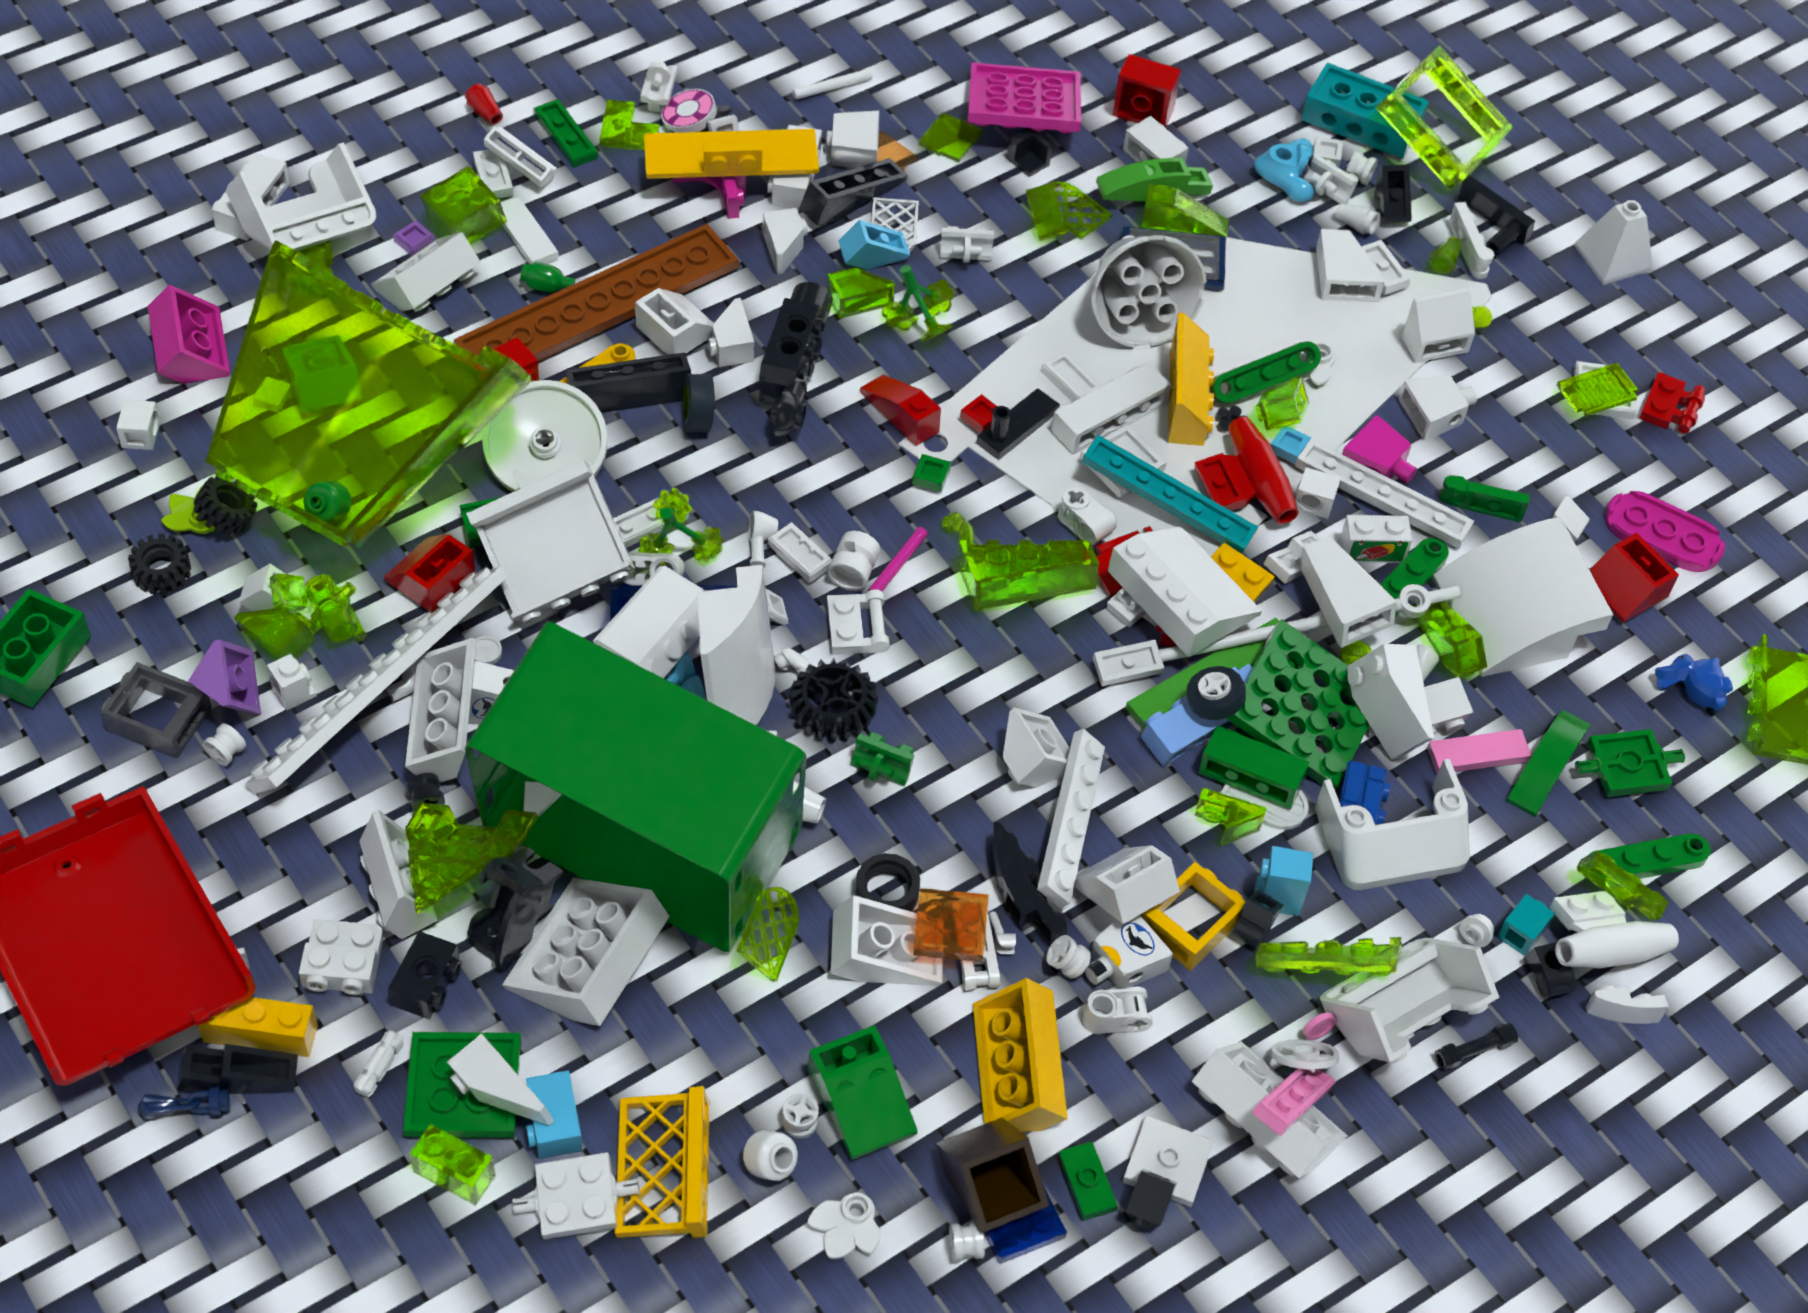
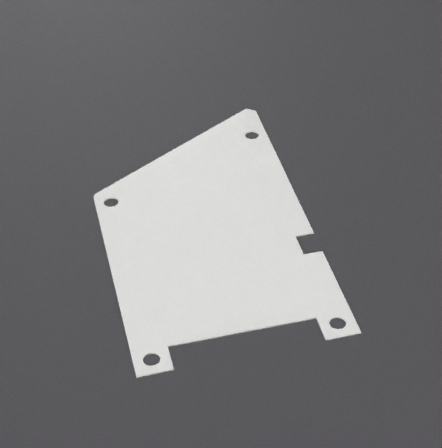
M1159 225L1151 226V227L1148 228V229H1158V230H1168V231H1178V232H1188V233L1205 234V233H1199V232L1188 231V230H1182V229L1171 228V227H1166V226H1159ZM1226 237L1224 291L1204 289L1202 307L1193 320L1194 323L1209 335V348H1214L1213 365L1209 366V370L1214 371V377L1276 352L1286 344L1310 341L1313 343L1325 342L1333 348L1335 360L1331 366L1332 374L1330 379L1321 385L1314 384L1310 378L1301 382L1286 380L1231 403H1220L1214 399L1213 409L1209 411V416L1214 417L1212 434L1206 435L1204 446L1168 443L1169 398L1166 405L1129 424V426L1167 463L1166 469L1163 471L1164 473L1209 498L1194 470V462L1221 453L1224 455H1235L1229 431H1223L1218 426L1220 419L1217 417V411L1219 408L1224 407L1229 410L1233 405L1238 406L1242 410L1240 416L1245 415L1250 418L1270 445L1285 424L1311 437L1312 440L1336 451L1404 384L1405 380H1408L1427 362L1415 363L1402 339L1413 298L1468 287L1474 316L1492 298V295L1486 283L1404 269L1411 278L1409 287L1386 295L1381 293L1379 302L1322 300L1316 253ZM1192 248L1198 257H1215V251ZM1203 265L1205 273L1214 274V266ZM1097 273L940 407V432L936 435L946 439L948 446L945 450L941 452L929 451L924 446V442L915 446L907 437L898 443L900 447L919 460L921 455L925 454L952 462L969 448L1057 510L1063 505L1062 495L1067 488L1073 486L1081 487L1101 505L1108 508L1116 518L1117 527L1101 539L1102 542L1134 531L1143 533V528L1148 526L1153 531L1181 526L1210 557L1222 545V543L1132 491L1118 498L1087 465L1081 462V451L1073 455L1051 431L1054 416L999 461L976 444L977 436L980 433L960 418L961 409L981 394L995 405L1006 406L1009 409H1012L1037 388L1058 402L1060 406L1072 403L1041 372L1042 364L1063 352H1066L1101 387L1107 381L1115 380L1126 374L1133 367H1139L1147 362H1150L1169 382L1172 339L1155 346L1145 344L1131 347L1116 342L1099 326L1093 313L1091 301L1093 284ZM1222 383L1221 391L1225 394L1228 387L1225 383ZM1277 456L1292 488L1296 477L1302 479L1304 470L1296 467L1294 463ZM1249 503L1245 507L1232 510V512L1256 526H1259L1267 518L1266 514ZM1147 613L1142 616L1156 626L1157 623Z

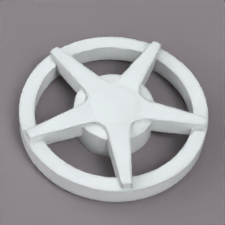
M1292 1039L1274 1044L1272 1047V1057L1277 1061V1065L1309 1069L1311 1072H1315V1069L1329 1068L1338 1064L1339 1051L1335 1047L1323 1042ZM1320 1051L1326 1052L1329 1055H1322Z

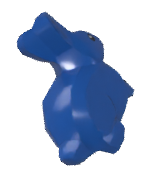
M1682 654L1674 659L1671 665L1655 669L1657 677L1656 686L1659 690L1664 691L1675 683H1682L1685 685L1689 699L1700 707L1721 711L1728 704L1726 694L1733 690L1732 682L1729 677L1724 675L1719 665L1720 660L1717 657L1694 661L1690 655Z

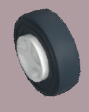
M1214 666L1200 670L1190 679L1187 685L1186 697L1192 711L1200 718L1221 720L1234 715L1242 708L1246 699V687L1240 674L1232 668Z

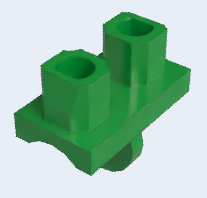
M871 732L868 736L860 733L856 738V746L850 764L869 771L868 780L876 782L879 776H882L905 786L909 780L915 756L913 755L914 749L905 744L898 745L897 747L885 743L886 740L882 735Z

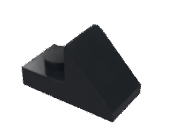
M1409 165L1380 166L1374 198H1380L1381 224L1409 223L1412 221Z

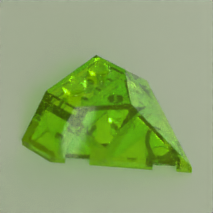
M420 803L405 827L410 848L408 856L412 887L416 896L414 905L417 914H420L460 887L479 878L483 867L491 859L512 856L522 845L538 818L536 812L506 810L497 827L459 824L449 805Z

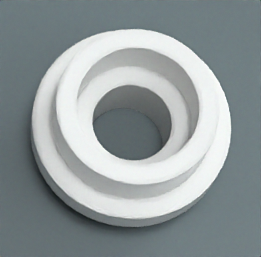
M1474 914L1463 919L1460 924V932L1469 944L1485 947L1493 938L1494 926L1486 916Z

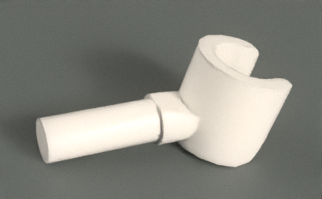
M995 911L990 912L989 918L996 936V953L1015 954L1016 935L1004 934V929Z

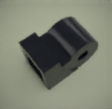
M1257 890L1247 899L1232 935L1257 949L1265 939L1284 905Z
M1557 942L1534 947L1523 957L1528 970H1533L1537 987L1545 998L1573 992L1576 986L1572 967L1563 966L1556 957L1555 948Z

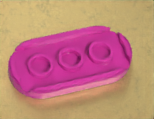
M1630 491L1629 494H1616L1610 500L1605 511V522L1609 530L1616 537L1624 540L1637 532L1665 561L1684 570L1692 572L1708 571L1720 562L1724 554L1725 543L1719 537L1720 532L1716 527L1647 493Z

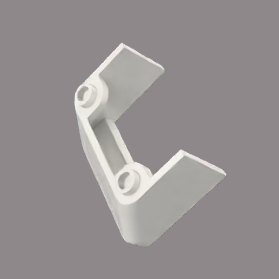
M1450 759L1443 760L1432 787L1435 794L1433 808L1436 815L1375 825L1369 811L1361 806L1350 805L1341 807L1331 779L1324 780L1314 809L1341 881L1347 887L1353 890H1364L1458 873L1466 867L1470 857L1468 803Z

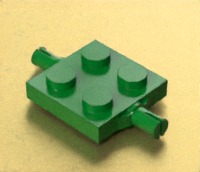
M1652 729L1593 735L1589 737L1587 742L1592 760L1576 761L1575 771H1577V775L1596 773L1602 782L1607 797L1669 790L1672 785L1667 765L1683 763L1685 761V753H1683V749L1664 751L1656 742Z

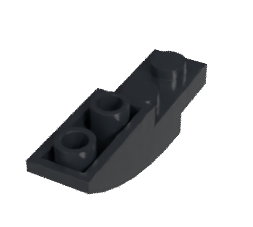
M1000 821L995 823L991 839V860L995 881L1003 903L1021 932L1033 926L1050 947L1058 937L1066 935L1068 929L1066 920L1060 912H1055L1047 902V897L1037 890L1036 882L1039 869L1036 861L1032 856L1026 855L1023 852L1012 831H1007Z

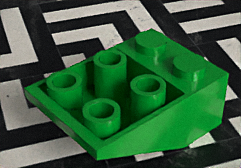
M875 1025L809 1050L808 1071L851 1160L918 1134L892 1059Z

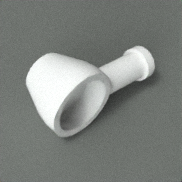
M752 511L749 519L748 539L751 542L750 566L763 565L765 567L764 541H768V538L778 531V520L760 511Z

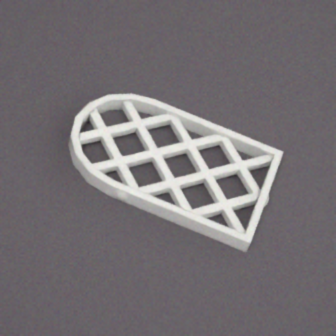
M873 197L871 223L874 224V220H877L880 223L879 226L896 231H901L902 229L908 231L910 234L904 238L909 253L914 249L917 239L919 201ZM877 205L879 208H881V210L875 213V208ZM895 206L901 210L896 215L890 211ZM914 208H915V216L912 215V214L909 212V211H911V210L914 209ZM886 213L891 218L883 221L879 216ZM904 214L910 218L905 223L899 219ZM894 220L900 225L895 229L888 225ZM912 223H914V231L909 227ZM913 237V241L910 244L907 240Z

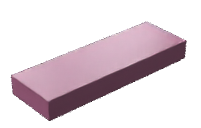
M1522 729L1429 741L1427 746L1436 774H1438L1444 759H1450L1455 772L1525 763L1532 756Z

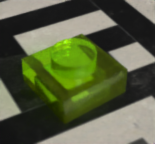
M277 573L269 577L274 608L302 611L308 607L304 576Z

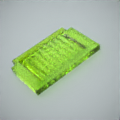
M1618 362L1558 381L1556 385L1576 413L1582 411L1585 416L1637 400L1635 393H1637L1638 389Z

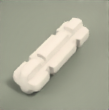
M390 1030L385 1032L380 1041L382 1045L376 1047L363 1068L364 1074H360L354 1083L355 1091L365 1097L372 1096L377 1088L376 1082L382 1080L395 1058L393 1054H397L403 1045V1037L400 1034Z

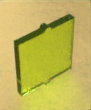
M942 112L919 140L918 145L935 152L937 156L942 155L959 163L981 136L982 129L966 123L964 119L959 120Z

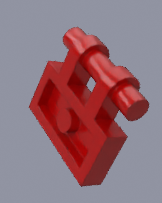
M1658 372L1639 419L1667 429L1670 422L1679 425V432L1687 434L1691 427L1695 426L1698 419L1697 411L1703 407L1705 402V388L1701 385H1696L1693 391H1684L1685 381ZM1677 404L1685 406L1686 409H1677Z

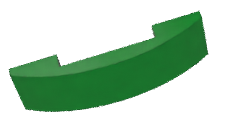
M1562 709L1537 746L1506 802L1536 817L1591 724Z

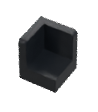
M1026 128L1009 138L1007 159L1027 177H1031L1050 166L1052 145L1036 131Z

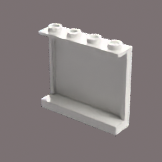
M585 460L466 513L471 525L476 528L493 569L502 566L509 575L500 585L513 612L510 615L517 622L523 621L524 624L533 622L542 616L540 612L551 607L553 610L561 609L571 603L570 599L579 594L582 597L592 595L600 590L599 585L610 580L612 584L620 582L630 576L628 572L635 569L591 467Z

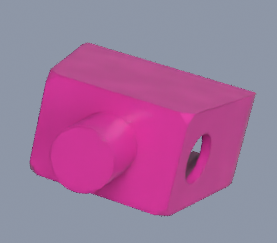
M1378 415L1344 447L1342 455L1390 479L1395 475L1402 481L1409 483L1417 472V468L1407 462L1411 449L1410 442Z

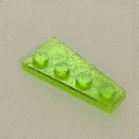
M1389 937V944L1377 945L1373 944L1372 938L1358 939V943L1350 946H1343L1338 940H1323V942L1315 944V947H1308V943L1305 941L1260 943L1256 952V967L1265 968L1269 972L1300 969L1302 973L1314 974L1321 970H1334L1336 974L1351 975L1356 971L1370 972L1373 976H1387L1397 972L1402 951V937Z

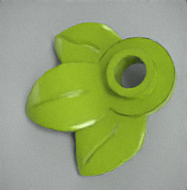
M178 494L170 495L169 508L171 514L161 519L162 524L166 528L176 532L191 530L197 534H206L216 528L213 525L208 528L205 526L206 520H199L198 515L200 513H195L194 511L195 505L193 502L195 498Z

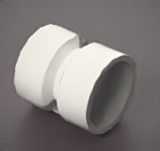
M860 531L846 532L841 538L827 572L831 581L840 588L850 591H858L865 588L880 552L879 543L866 533Z

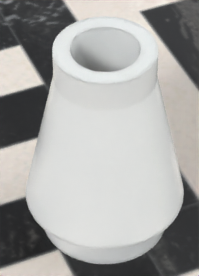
M1340 203L1335 213V219L1344 222L1363 235L1366 233L1373 234L1378 226L1380 213L1376 212L1373 207Z

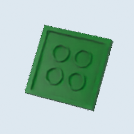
M412 1032L403 1128L404 1137L515 1138L516 1114L480 1102L470 1091L463 1094L450 1079L455 1072L447 1062L482 1034L519 1076L521 1033Z

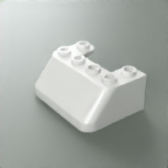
M344 142L339 143L326 160L316 162L310 168L308 177L315 193L266 207L258 190L251 186L245 171L239 172L225 191L245 233L271 251L284 255L369 228L376 219V211Z
M1421 938L1406 944L1327 990L1320 996L1325 1012H1331L1337 1020L1335 1025L1358 1054L1387 1063H1396L1405 1059L1406 1053L1411 1049L1408 1039L1414 1036V1032L1423 1026L1437 1023L1441 1020V1015L1446 1012L1459 1010L1468 1011L1469 1014H1478L1485 1011L1489 1003L1499 998L1480 947L1433 938Z

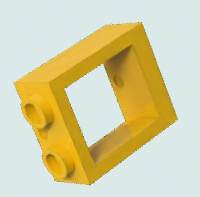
M1196 862L1177 878L1179 893L1168 898L1164 903L1143 912L1141 916L1173 953L1172 957L1189 971L1197 966L1235 928L1246 903L1237 891L1229 889L1217 879L1212 871L1201 867ZM1190 885L1225 912L1199 940H1196L1163 913Z

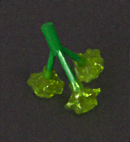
M674 487L670 490V493L667 490H662L660 497L654 501L653 506L658 509L656 517L663 520L664 526L661 532L656 535L649 533L647 537H641L639 540L641 546L638 552L672 553L675 546L672 543H668L666 535L669 529L677 528L691 537V541L694 543L692 550L695 552V559L707 562L709 559L715 558L722 551L723 538L720 536V529L718 527L712 528L708 526L701 533L700 531L694 532L682 524L685 521L686 515L691 512L692 507L688 504L689 496L680 493Z

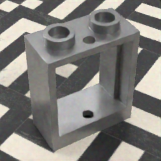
M136 662L131 671L123 675L120 685L113 696L106 699L102 706L101 714L107 731L178 758L212 709L209 696L190 682ZM145 690L181 703V706L163 731L126 717Z

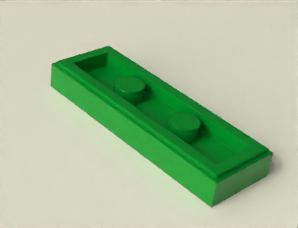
M559 99L533 108L535 118L573 168L598 159L597 149Z

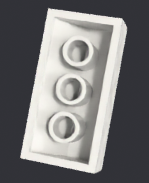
M660 566L598 634L593 642L664 678L700 636L697 592L704 591V589L670 568Z
M474 638L426 652L417 659L405 767L415 775L433 773L439 777L440 782L457 778L465 755L476 651V640Z
M1243 1042L1216 1049L1192 1082L1199 1088L1198 1092L1205 1100L1212 1104L1216 1103L1226 1112L1225 1117L1230 1123L1236 1127L1244 1128L1252 1136L1251 1139L1258 1148L1274 1155L1279 1160V1166L1287 1174L1301 1178L1312 1173L1347 1138L1348 1135L1315 1106L1309 1109L1283 1135L1279 1136L1253 1115L1252 1111L1284 1079Z

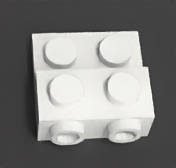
M314 919L309 943H305L299 969L302 987L316 992H323L326 989L338 990L350 995L373 993L385 930L381 925Z

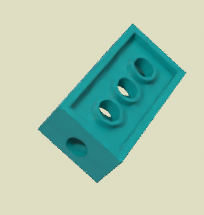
M1327 62L1307 94L1301 120L1404 159L1423 125L1429 101Z

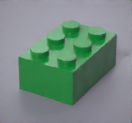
M28 588L0 621V693L33 708L91 637L84 613Z

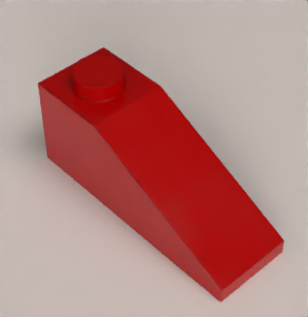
M881 375L860 387V393L915 446L940 432L941 408L921 389L886 375Z

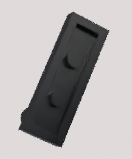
M1468 175L1462 181L1458 199L1466 202L1467 206L1501 229L1486 243L1487 248H1490L1495 255L1502 252L1515 239L1523 245L1531 239L1535 225L1533 218L1471 175Z
M1037 388L1012 409L1006 406H997L992 412L991 425L977 436L976 444L999 461L1054 416V412L1060 407V404Z

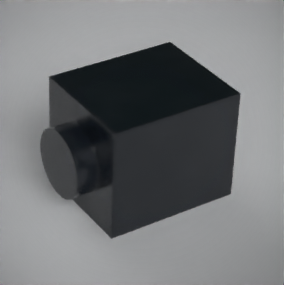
M1142 1169L1126 1209V1213L1133 1215L1131 1222L1148 1229H1152L1153 1224L1160 1226L1177 1182Z

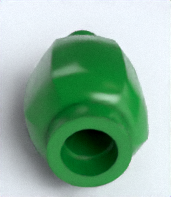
M533 262L530 265L524 264L520 275V281L526 282L529 288L543 292H557L561 288L565 289L576 282V279L565 277L559 268L541 262Z

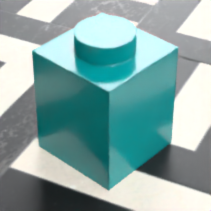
M1526 894L1504 921L1497 938L1526 956L1545 933L1555 913L1548 909L1543 902L1535 900Z

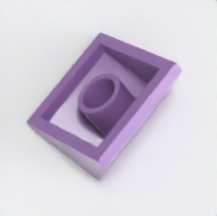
M223 640L213 641L188 681L224 707L253 715L261 714L253 650Z

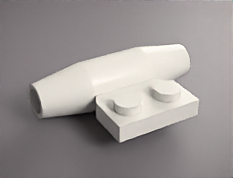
M1607 891L1556 897L1550 905V909L1568 930L1577 932L1560 939L1556 944V957L1563 966L1605 968L1644 962L1674 950L1679 942L1678 932L1671 924L1642 921L1626 922V913Z

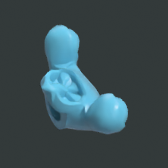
M1296 139L1287 144L1274 145L1254 161L1253 165L1256 172L1268 182L1282 188L1294 201L1305 202L1314 196L1313 186L1306 180L1299 178L1302 175V170L1313 156V145L1308 139Z

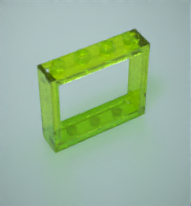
M1440 45L1428 54L1375 107L1449 190L1468 177L1513 128ZM1424 72L1486 140L1484 145L1465 165L1402 96Z

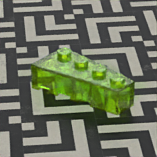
M959 540L958 568L975 611L1096 589L1099 562L1089 540H1048L1046 545H1037L1032 543L1031 540H1019L1018 545H999V540H986V545L971 544V540Z

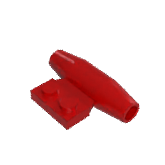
M1240 417L1235 419L1228 426L1235 455H1224L1221 453L1194 462V470L1209 499L1232 511L1245 507L1256 496L1277 524L1283 525L1293 521L1299 513L1290 481L1270 443L1250 418Z

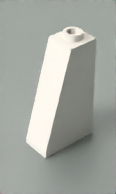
M1328 535L1303 546L1301 570L1341 648L1394 625L1397 601L1334 539Z

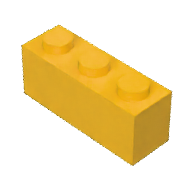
M251 997L211 1017L210 1021L198 1026L203 1043L224 1046L225 1044L309 1057L318 1023L313 1005Z

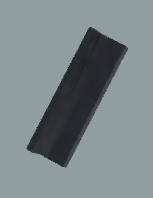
M683 352L567 369L565 372L567 384L585 393L596 404L600 412L603 413L682 401L685 377L687 374H691V368L686 353Z

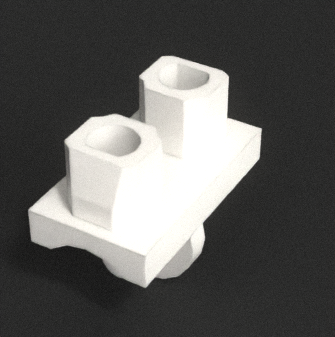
M650 61L640 95L641 102L647 103L649 111L661 113L663 106L669 105L678 73V65L666 66L664 62L656 63Z
M1319 155L1313 156L1311 166L1304 177V180L1315 188V193L1319 195L1325 194L1338 203L1348 204L1359 181L1355 175L1346 173L1336 167L1334 162L1329 159L1325 160Z
M955 226L942 228L940 258L963 259V263H969L970 259L992 261L994 231L987 230V228L959 229Z

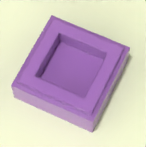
M416 220L393 235L394 242L411 256L435 241V235Z

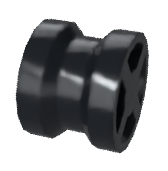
M418 774L407 782L406 789L408 795L412 797L411 806L415 813L430 814L444 806L445 798L444 794L439 790L440 781L436 774Z

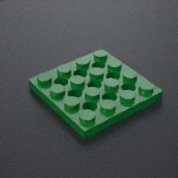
M1282 619L1274 626L1244 681L1246 699L1242 708L1234 715L1227 717L1229 721L1258 741L1309 761L1307 775L1322 785L1324 780L1331 779L1334 790L1339 786L1344 776L1347 762L1352 761L1369 727L1368 721L1352 697L1351 687L1348 682V665ZM1287 657H1291L1297 662L1298 669H1294L1288 664ZM1313 675H1317L1323 680L1324 687H1320L1314 682ZM1274 680L1282 682L1286 692L1279 691L1275 686ZM1340 693L1345 694L1349 698L1351 706L1341 701ZM1301 698L1310 702L1312 711L1302 706ZM1262 703L1271 707L1273 716H1269L1263 711ZM1327 717L1334 718L1338 723L1339 729L1331 727ZM1288 722H1293L1298 726L1300 735L1290 730ZM1315 740L1321 741L1325 745L1326 753L1317 749Z

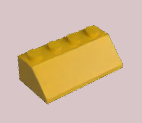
M1178 313L1170 349L1169 383L1171 388L1169 393L1168 443L1204 446L1206 435L1212 434L1214 417L1209 416V411H1212L1214 393H1209V388L1214 381V371L1209 370V366L1213 365L1214 348H1209V335L1184 313Z
M1025 978L974 1002L973 1012L984 1124L1002 1117L1019 1131L1032 1132L1042 1131L1067 1120L1053 991Z

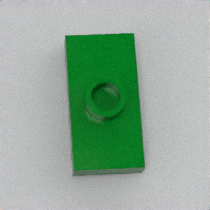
M1093 1141L1060 1150L1057 1157L1082 1221L1117 1211V1202Z

